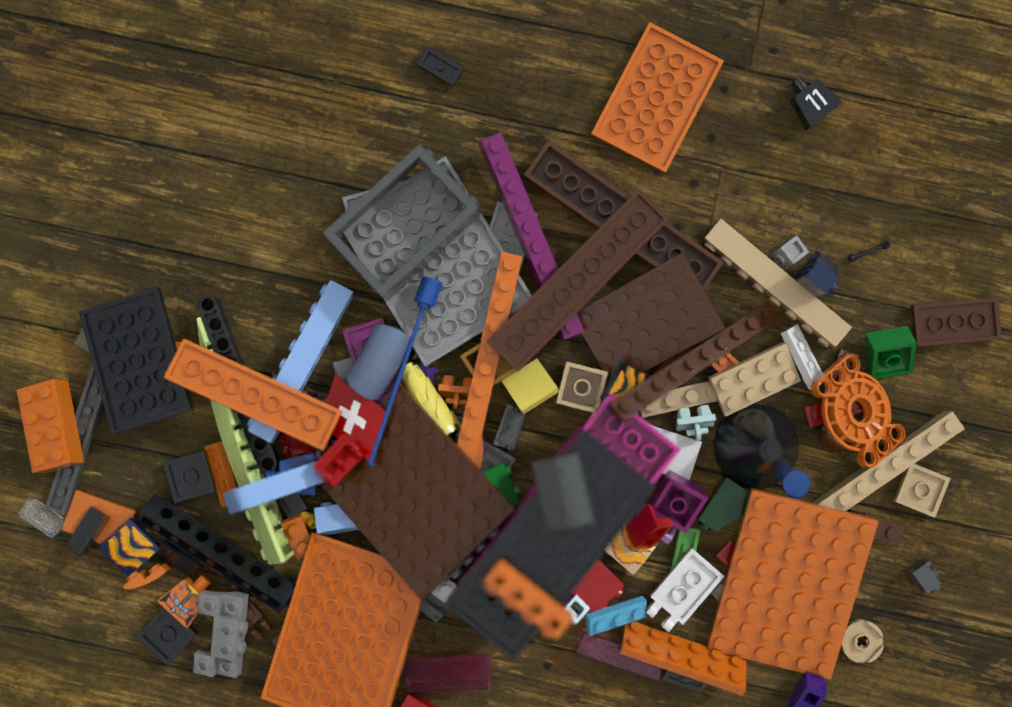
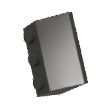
M577 452L532 462L547 530L570 528L594 522Z

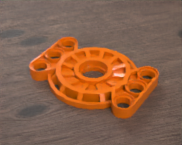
M844 355L812 382L811 392L815 397L823 398L822 417L832 439L844 449L858 452L857 462L861 467H875L905 439V430L900 424H891L889 398L880 383L869 374L859 372L860 360L856 355ZM847 359H850L852 362L851 370L846 366ZM834 370L839 375V380L837 382L832 377V373ZM820 382L825 386L824 394L819 391L818 386ZM854 401L859 402L864 410L863 418L859 422L854 419L851 412ZM893 428L897 431L896 439L891 435ZM843 440L851 443V446L847 445L845 442H843ZM880 440L884 443L883 451H880L878 448ZM866 453H869L871 456L869 464L865 461Z

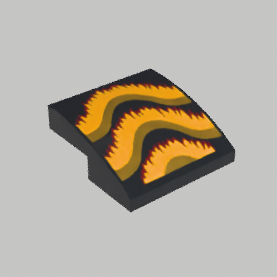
M620 361L600 399L604 400L608 393L618 398L650 378L651 375Z

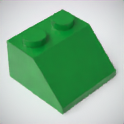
M908 326L866 333L864 349L870 376L874 379H881L913 373L916 341Z
M504 462L481 470L513 506L520 503L519 497L522 495L518 485L513 486L510 478L514 476L509 465L505 466Z

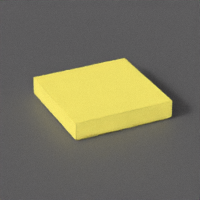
M538 359L524 366L519 372L516 371L502 380L503 385L523 415L560 392Z

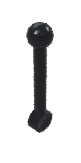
M883 241L879 246L855 255L850 254L848 260L854 262L856 258L880 249L890 248V243Z

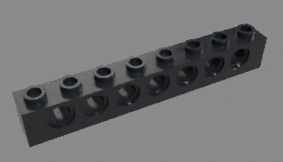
M154 494L140 510L137 519L139 524L276 612L281 613L292 597L296 585L292 579L283 576L272 566H267L258 560L256 556L242 550L239 545L228 541L219 532L211 530L200 520L189 516L183 509H179L169 503L166 498Z

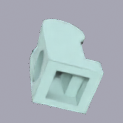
M577 595L568 598L563 604L565 608L573 613L574 619L570 622L573 625L577 624L590 609Z

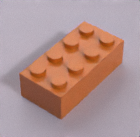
M52 379L17 389L32 473H48L84 463L68 380Z

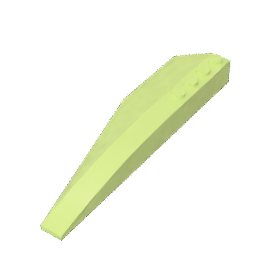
M202 317L196 318L200 346L215 353ZM210 400L221 440L238 486L242 487L266 479V473H263L257 465L238 412ZM276 499L245 509L247 519L252 521L255 528L253 529L254 537L261 543L262 549L260 551L264 561L267 560L269 565L286 562L294 555L281 526L283 517Z

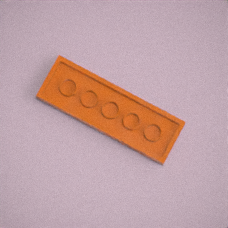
M631 622L624 625L620 654L741 696L744 695L746 691L747 660L738 656L723 654L717 649L707 650V646L640 624L639 622Z

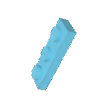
M640 596L586 614V632L589 636L646 618L647 600Z

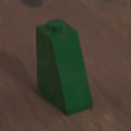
M723 476L697 515L696 519L700 521L698 525L708 532L710 529L716 532L743 516L750 493L729 478Z

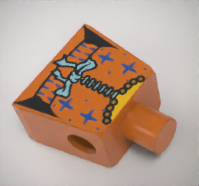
M201 574L196 581L191 577H187L160 597L157 602L187 629L200 614L198 613L200 592L205 590L211 581L204 574Z

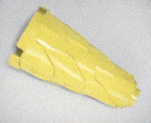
M413 362L406 364L402 381L408 392L448 435L455 430H459L461 428L460 421L438 394L432 382L425 376L419 365H414Z

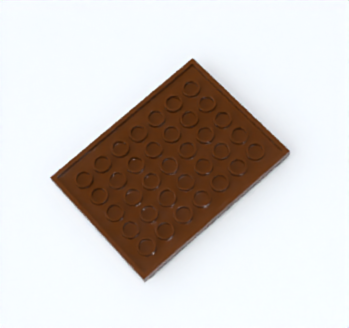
M401 383L399 384L373 461L375 465L372 467L368 466L366 463L368 460L363 457L335 489L326 482L319 483L421 601L425 600L516 510L511 502ZM393 389L378 403L385 411Z

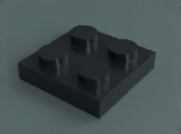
M205 450L163 462L174 503L217 491Z
M163 608L137 635V638L168 666L198 632L192 626L186 629Z

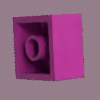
M668 470L648 505H652L658 519L671 518L674 524L673 527L687 533L708 500L705 488Z

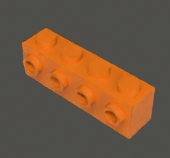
M501 557L484 578L483 583L486 584L484 588L494 596L499 594L503 597V603L512 610L517 608L521 611V617L530 624L535 622L541 627L539 631L549 639L553 636L557 640L574 619L572 612Z

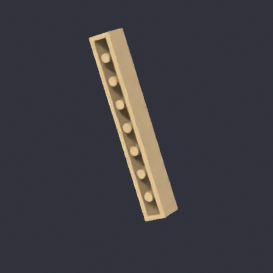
M718 220L702 239L707 250L711 253H718L721 256L720 260L729 267L732 265L736 268V273L742 279L747 280L748 278L754 283L752 286L761 294L763 292L770 297L769 301L772 304L786 310L785 314L794 321L797 319L802 323L801 327L807 333H814L819 337L818 342L824 347H836L852 328L724 220Z
M943 411L906 436L877 466L860 468L811 503L847 511L965 428L953 411Z

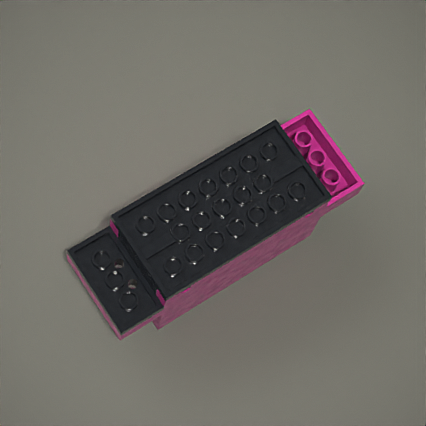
M608 393L582 427L578 426L554 456L578 453L594 522L570 528L547 530L535 480L519 500L520 503L514 506L516 510L498 527L499 531L491 540L488 539L486 546L476 554L472 567L445 599V606L513 660L516 659L541 627L535 622L530 624L521 617L522 612L517 608L507 612L505 609L509 607L503 603L504 598L499 594H496L494 598L488 597L491 593L484 588L486 584L483 581L501 557L563 605L656 488L654 483L681 450L637 414L620 423L608 407L612 401L617 399L611 393Z

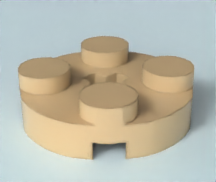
M856 619L848 623L841 649L854 662H872L883 651V634L872 622ZM866 636V645L860 644L858 646L857 639Z

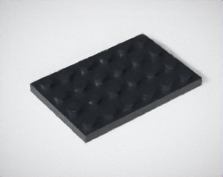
M154 287L79 312L112 435L194 410L189 390L164 378L177 352V346L160 287Z

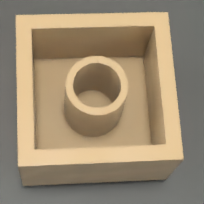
M565 362L559 385L560 392L557 393L555 403L594 412L601 403L600 396L604 391L608 372Z

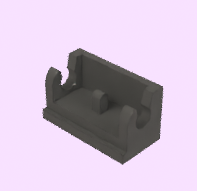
M507 404L493 445L513 450L526 413L523 415L518 407Z

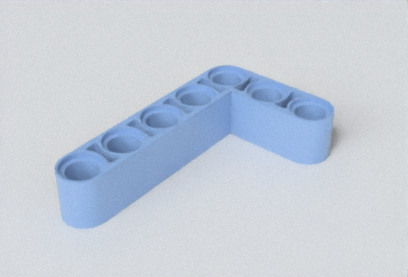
M316 462L223 493L229 514L325 481L316 475L313 467Z

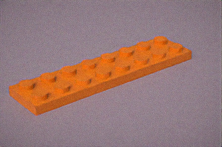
M184 338L164 375L165 379L322 451L325 450L342 414V411Z

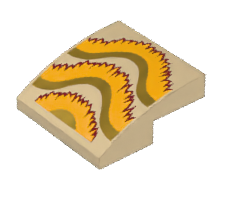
M625 526L606 552L634 575L660 541L652 548L634 549Z

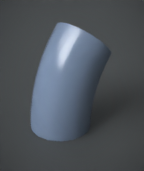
M375 325L362 352L346 377L351 388L370 400L380 399L404 359L410 337L396 328L387 325Z

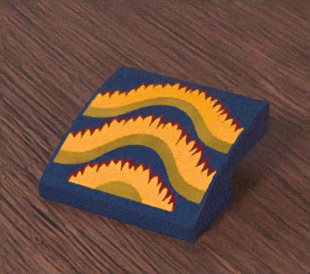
M132 517L119 526L115 533L98 546V549L127 576L146 563L160 548V544Z

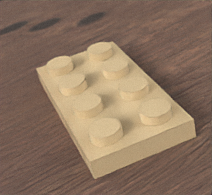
M785 342L708 377L724 416L735 413L801 381Z

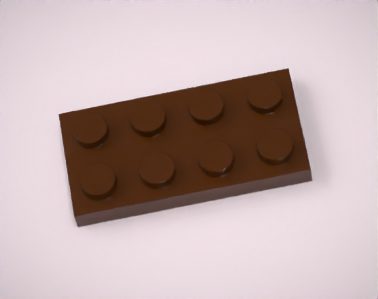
M998 297L911 305L916 347L1002 339Z

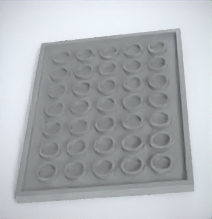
M446 156L437 161L438 164L442 162L448 168L453 180L457 178L461 182ZM427 167L389 190L343 233L360 261L380 283L383 280L386 282L462 212L461 208L464 206L434 172ZM464 188V190L466 191L465 193L469 196L468 191L466 190V188ZM481 212L480 216L386 302L404 333L411 338L421 309L417 307L418 303L414 299L422 276L430 277L443 283L435 308L430 307L429 310H424L413 343V348L425 367L481 334L484 330L501 252L505 251ZM519 274L509 316L517 312L532 296Z

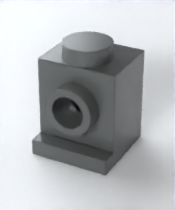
M922 558L906 571L921 591L927 594L934 593L941 587V583L937 579L939 574L930 566L932 565L930 560Z

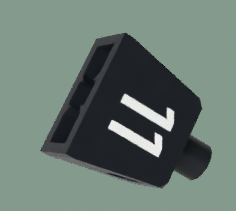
M801 76L791 83V86L798 94L790 103L806 131L842 103L841 99L818 79L809 86Z

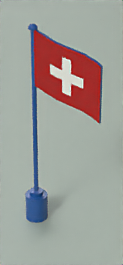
M422 276L414 299L418 303L417 307L421 309L386 411L373 400L358 394L335 374L326 404L341 410L342 414L332 435L338 439L345 435L346 438L360 448L358 451L368 460L366 463L370 467L375 465L373 461L424 310H429L430 307L435 308L443 284L436 279Z

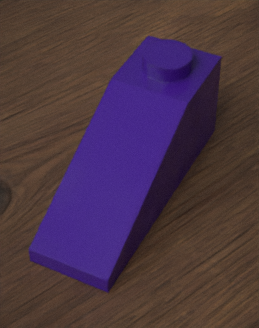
M806 671L797 684L787 707H819L826 698V679Z

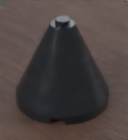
M751 404L725 416L717 427L713 441L715 460L724 475L738 485L753 489L767 488L786 478L793 469L799 453L798 436L791 421L779 410L761 404Z

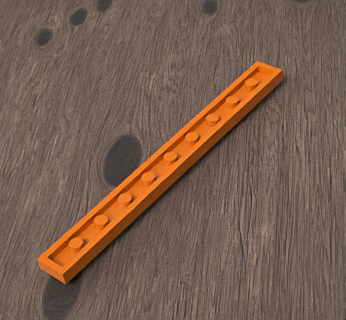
M501 252L457 445L474 463L476 462L500 354L487 341L508 321L523 257L506 252Z

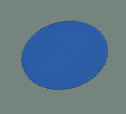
M799 470L791 471L783 479L784 491L791 497L798 498L804 496L810 488L808 476Z

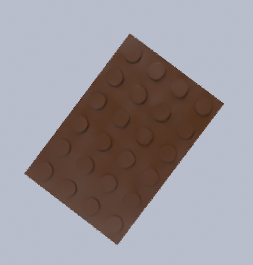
M684 252L577 312L584 332L581 333L602 370L608 372V380H610L620 361L645 372L726 327Z

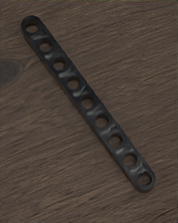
M210 295L200 297L197 304L215 353L228 359L233 358L236 363L245 366L221 302L218 298ZM211 299L214 306L208 311L205 308V303ZM216 319L221 321L219 330H214L213 322ZM223 339H227L229 342L226 350H222L220 347V342ZM238 412L259 469L263 473L277 470L280 458L275 444L266 441V447L264 449L259 448L257 441L260 437L248 431L249 426L247 424L250 417ZM267 457L274 461L272 469L265 466V459Z

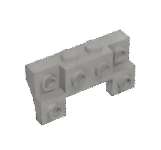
M203 590L200 592L198 613L214 616L211 652L202 650L195 652L193 673L210 677L220 674L237 678L242 673L243 654L246 650V642L244 640L248 630L246 618L249 594L237 591L212 592Z

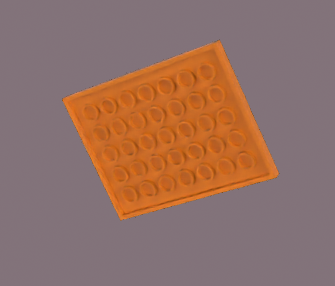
M751 488L708 639L707 650L717 649L723 654L738 656L743 659L804 674L808 671L821 678L831 680L879 521L875 518Z
M312 532L261 699L282 707H391L423 601L381 554Z

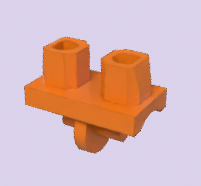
M444 375L441 384L438 386V394L446 398V404H453V411L458 410V405L466 406L472 378H463L462 386H454L455 377Z

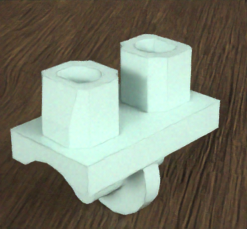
M709 405L697 407L698 416L695 417L690 416L689 408L678 409L675 425L676 431L686 430L687 436L694 435L696 441H701V434H708L707 427H713L714 421H716L715 414L711 413Z

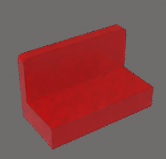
M646 505L626 526L634 549L652 548L674 524L671 518L657 519L652 505Z

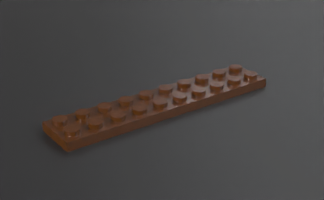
M638 189L530 297L487 343L519 372L670 218Z

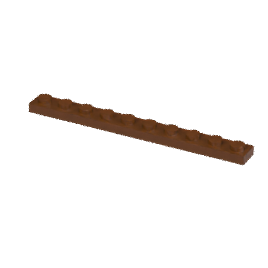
M768 302L621 395L612 401L608 407L618 421L623 423L775 324L781 318Z

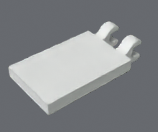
M652 426L681 449L663 471V474L671 470L690 480L702 442Z
M690 548L651 593L650 597L654 601L647 606L646 613L653 618L660 608L663 607L670 615L662 621L661 625L669 632L678 621L684 624L723 579L724 575L695 550Z

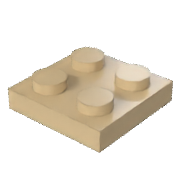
M913 464L905 470L893 501L935 518L951 478Z

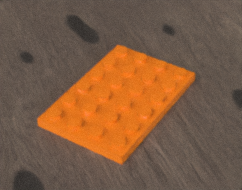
M649 22L591 136L665 174L724 60Z

